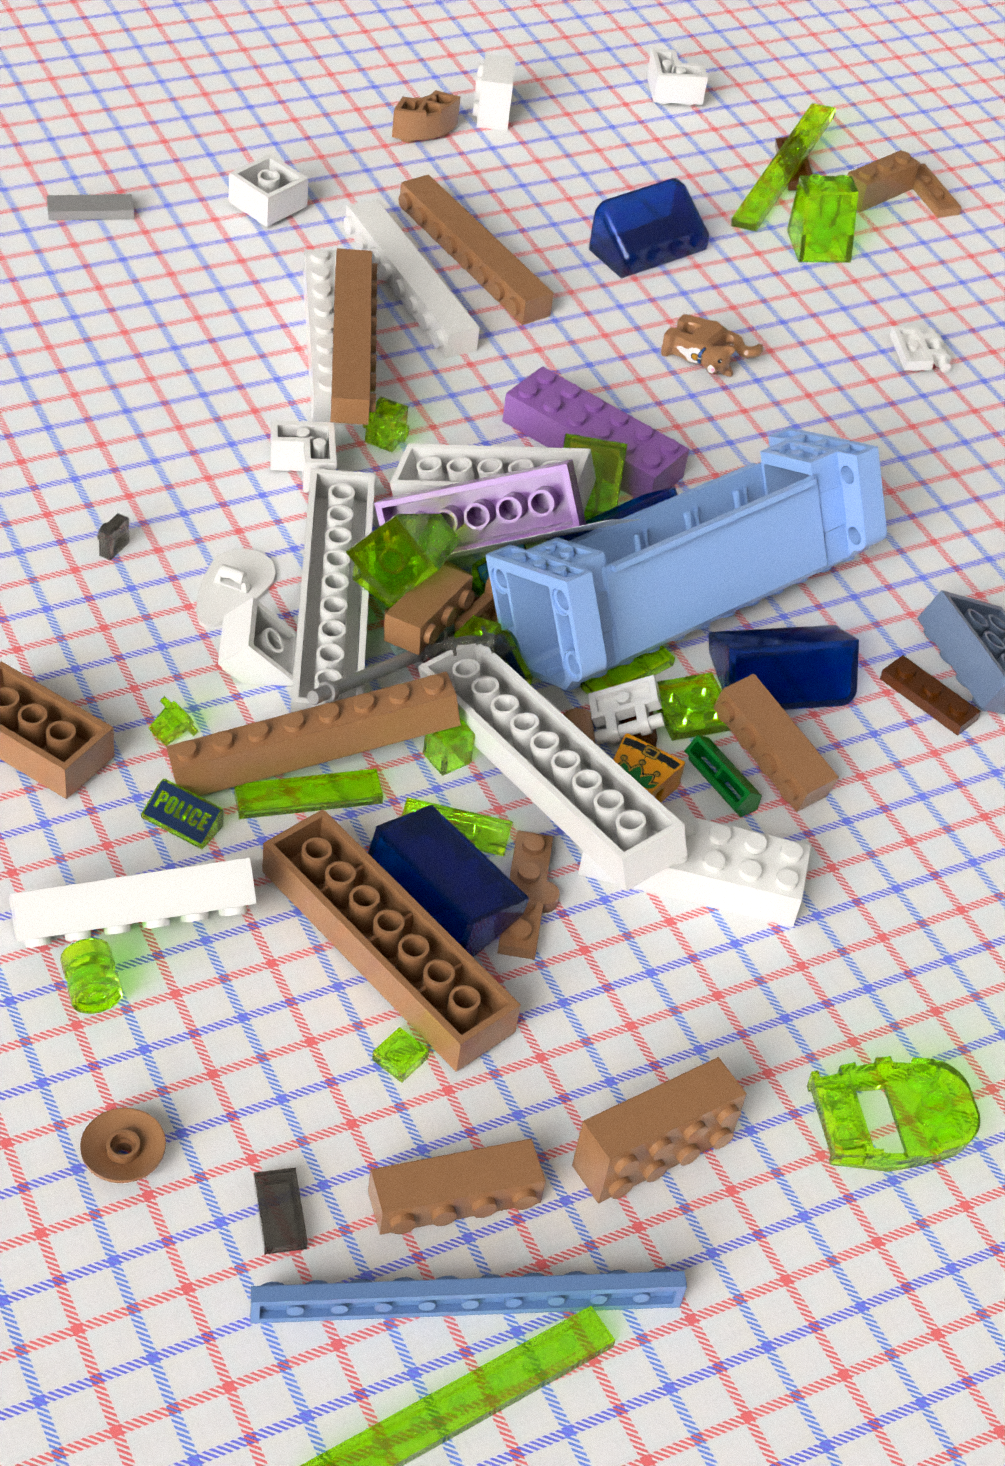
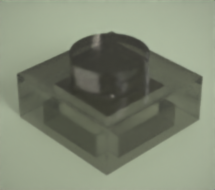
M117 513L108 523L106 522L100 527L97 535L99 540V556L111 561L130 542L128 517Z

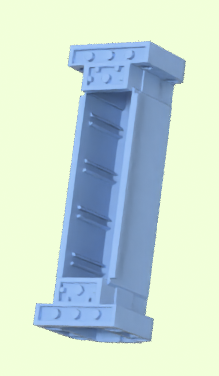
M788 427L768 436L769 448L760 451V463H751L622 518L641 520L598 528L570 541L556 537L527 550L509 544L485 554L500 634H503L514 657L526 674L543 682L558 686L563 690H573L578 688L582 682L591 678L602 677L607 674L608 670L619 665L630 664L634 661V658L645 653L655 652L660 649V646L670 641L681 640L685 637V634L696 629L707 628L711 622L720 618L733 616L735 611L741 608L756 605L761 599L769 595L780 594L784 591V588L806 582L808 577L814 574L831 570L832 566L840 562L851 561L855 558V555L881 542L887 535L878 446Z

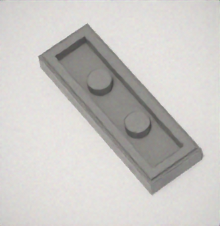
M132 194L47 195L49 220L134 219Z

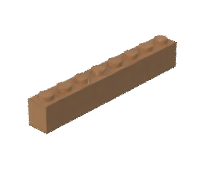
M429 174L401 182L398 198L401 209L420 225L432 239L454 258L521 325L551 315L554 292Z
M337 248L330 417V422L368 425L369 412H375L376 393L370 392L376 391V374L374 373H376L377 263H372V251Z
M446 671L166 746L177 788L194 797L461 726L457 695Z

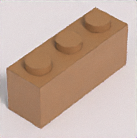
M900 150L850 171L847 175L841 200L857 211L862 212L913 189L920 162L911 157L909 153Z
M438 562L385 613L384 641L420 655L429 645H433L436 642L438 636L446 627L453 625L456 617L464 609L467 610L471 606L474 599V591H472L473 576Z

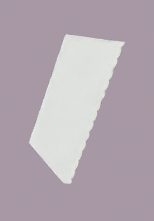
M641 519L601 521L453 552L424 564L497 550L509 544L517 546Z

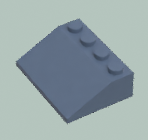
M941 590L917 618L924 627L923 632L925 636L937 645L940 650V657L952 666L957 673L956 679L970 691L973 696V703L980 710L1005 714L1004 609L997 605Z

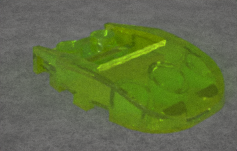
M891 1056L876 1057L874 1063L856 1066V1063L853 1062L840 1065L837 1074L820 1077L818 1070L812 1071L808 1080L807 1090L812 1093L831 1155L829 1158L830 1165L885 1172L923 1166L959 1154L974 1139L980 1128V1113L969 1083L957 1069L943 1061L913 1057L911 1063L893 1062ZM884 1089L904 1153H885L884 1149L874 1148L856 1091Z

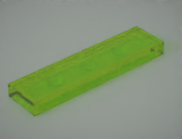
M377 769L254 781L234 787L239 819L383 804V792Z

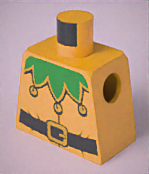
M628 733L624 735L613 758L617 764L659 802H663L679 787L685 766V761Z

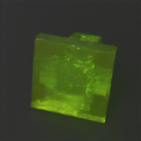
M165 696L160 700L165 708L148 728L165 746L169 745L186 731L193 737L199 732L194 727L192 718L175 701L170 702Z

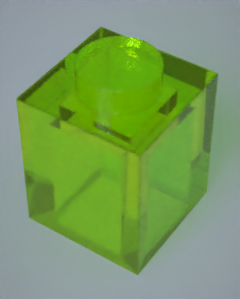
M461 718V726L427 734L424 738L423 754L442 776L472 762L475 734Z

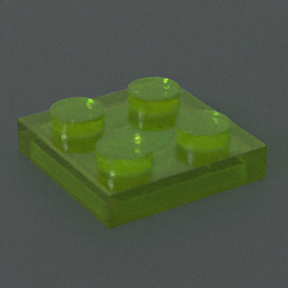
M712 672L657 681L662 709L657 710V712L662 713L665 728L672 741L692 738L697 735L703 736L731 731L719 719L716 711L713 709L722 690Z

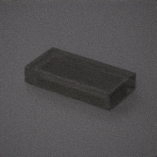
M296 1167L254 1172L253 1181L264 1255L307 1249L308 1240Z

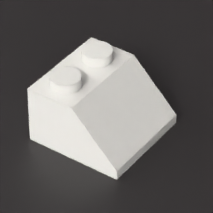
M252 597L223 616L218 665L241 683L292 686L297 632Z

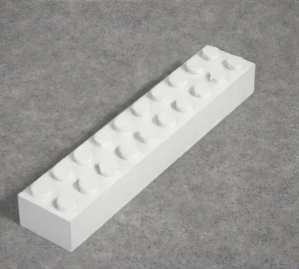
M311 468L291 712L325 704L326 702L323 701L312 705L307 699L308 692L318 688L321 682L326 680L336 681L365 669L375 473ZM364 685L340 694L335 701L363 694Z
M477 636L418 666L420 678L447 671L457 695L461 726L456 728L625 891L630 890L687 856L685 824Z

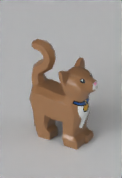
M683 314L678 319L677 328L670 327L664 333L661 355L667 357L674 354L689 363L703 365L710 374L718 375L721 373L731 377L733 375L730 366L731 355L736 351L742 357L756 358L763 352V345L746 346L740 335L726 329L718 321Z

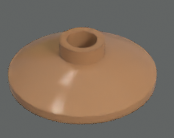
M117 1108L98 1115L85 1128L80 1143L81 1157L88 1170L100 1179L113 1183H129L148 1176L159 1166L166 1149L165 1134L159 1122L150 1114L133 1108ZM121 1150H127L130 1152L124 1155L117 1154V1152Z

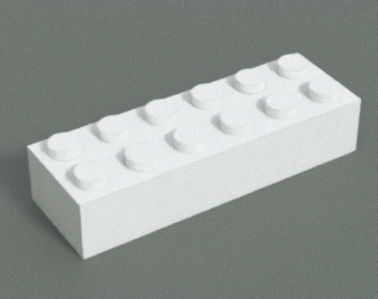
M408 444L392 477L390 487L393 496L573 459L583 511H585L596 477L591 449Z
M672 812L685 824L687 856L633 887V889L789 927L794 926L803 898L811 845ZM583 851L578 875L617 884Z
M250 857L9 894L15 939L17 941L25 940L27 948L52 944L51 936L64 934L67 941L91 938L90 930L103 928L104 934L107 935L130 932V924L142 922L143 928L147 929L170 925L169 918L180 916L181 922L209 919L208 911L218 910L219 916L247 913L246 905L257 904Z

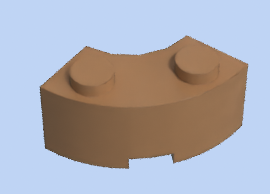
M437 90L425 97L410 98L402 96L394 109L392 137L401 139L406 143H412L415 140H427L448 135L458 124L461 97Z

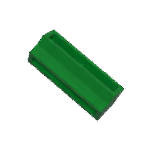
M697 735L684 750L689 756L688 760L740 818L758 810L762 797L758 790L709 737ZM701 757H705L717 772L715 773ZM726 782H728L734 788V790L742 797L740 800L726 786Z

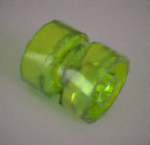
M88 938L74 942L64 949L60 962L64 978L68 982L67 989L73 1008L80 1013L94 1014L111 1009L118 1004L122 998L123 989L119 975L115 972V961L108 942L102 939Z

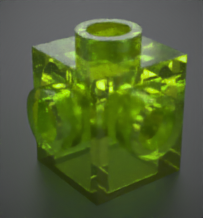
M380 396L376 401L375 412H369L368 425L363 424V428L366 429L365 442L393 452L400 442L404 443L410 431V426L407 425L408 406Z

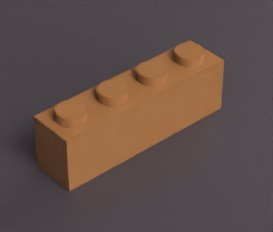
M752 674L723 688L713 709L716 711L719 719L737 737L739 744L757 762L762 773L767 775L777 787L783 799L789 802L794 810L798 812L828 796L839 776L757 676Z
M531 1138L370 1169L368 1194L379 1234H405L417 1227L432 1224L435 1226H445L457 1219L472 1216L485 1218L497 1211L512 1208L517 1210L531 1208L535 1204L541 1203L546 1180Z

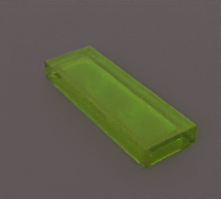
M660 646L659 650L642 654L634 658L632 663L614 667L608 670L606 675L584 681L579 687L588 695L592 692L650 675H656L672 667L675 657L664 646Z
M407 797L399 821L398 832L504 856L513 821Z

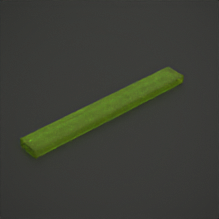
M811 103L731 218V226L751 231L758 230L835 117L836 108Z
M589 1306L300 1466H404L614 1347L616 1340L593 1307Z

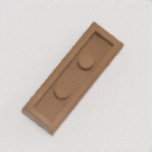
M925 163L919 164L913 185V190L937 218L960 215L961 205Z

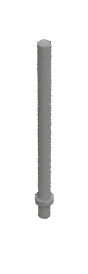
M446 635L437 639L433 645H429L420 655L407 651L336 681L326 680L321 682L318 688L308 692L307 699L312 705L323 701L326 703L335 701L344 692L452 648L454 640L451 636Z

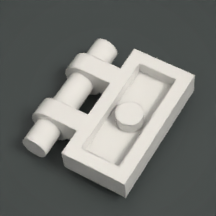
M892 326L890 337L904 370H932L933 364L944 373L951 369V357L948 351L943 349V339L940 334L936 333L935 329L931 328L922 333L919 326Z
M654 675L588 694L591 719L595 727L603 725L607 727L606 729L594 732L598 745L611 742L612 745L622 742L626 733L630 735L641 733L642 736L652 734L653 729L665 726L662 713L649 716V712L662 709L658 683ZM634 716H636L637 720H633L619 725V721L631 718Z

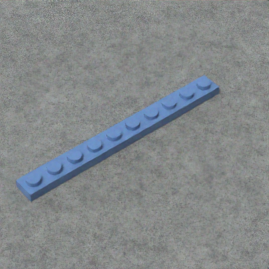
M658 1268L640 1273L613 1270L606 1274H586L581 1271H573L565 1275L544 1276L541 1273H528L522 1277H501L496 1274H487L479 1278L458 1279L455 1276H442L436 1280H415L410 1277H401L393 1281L383 1282L355 1279L349 1283H327L322 1280H313L306 1284L298 1285L267 1282L261 1286H251L250 1324L680 1308L687 1289L685 1271H670L666 1268Z

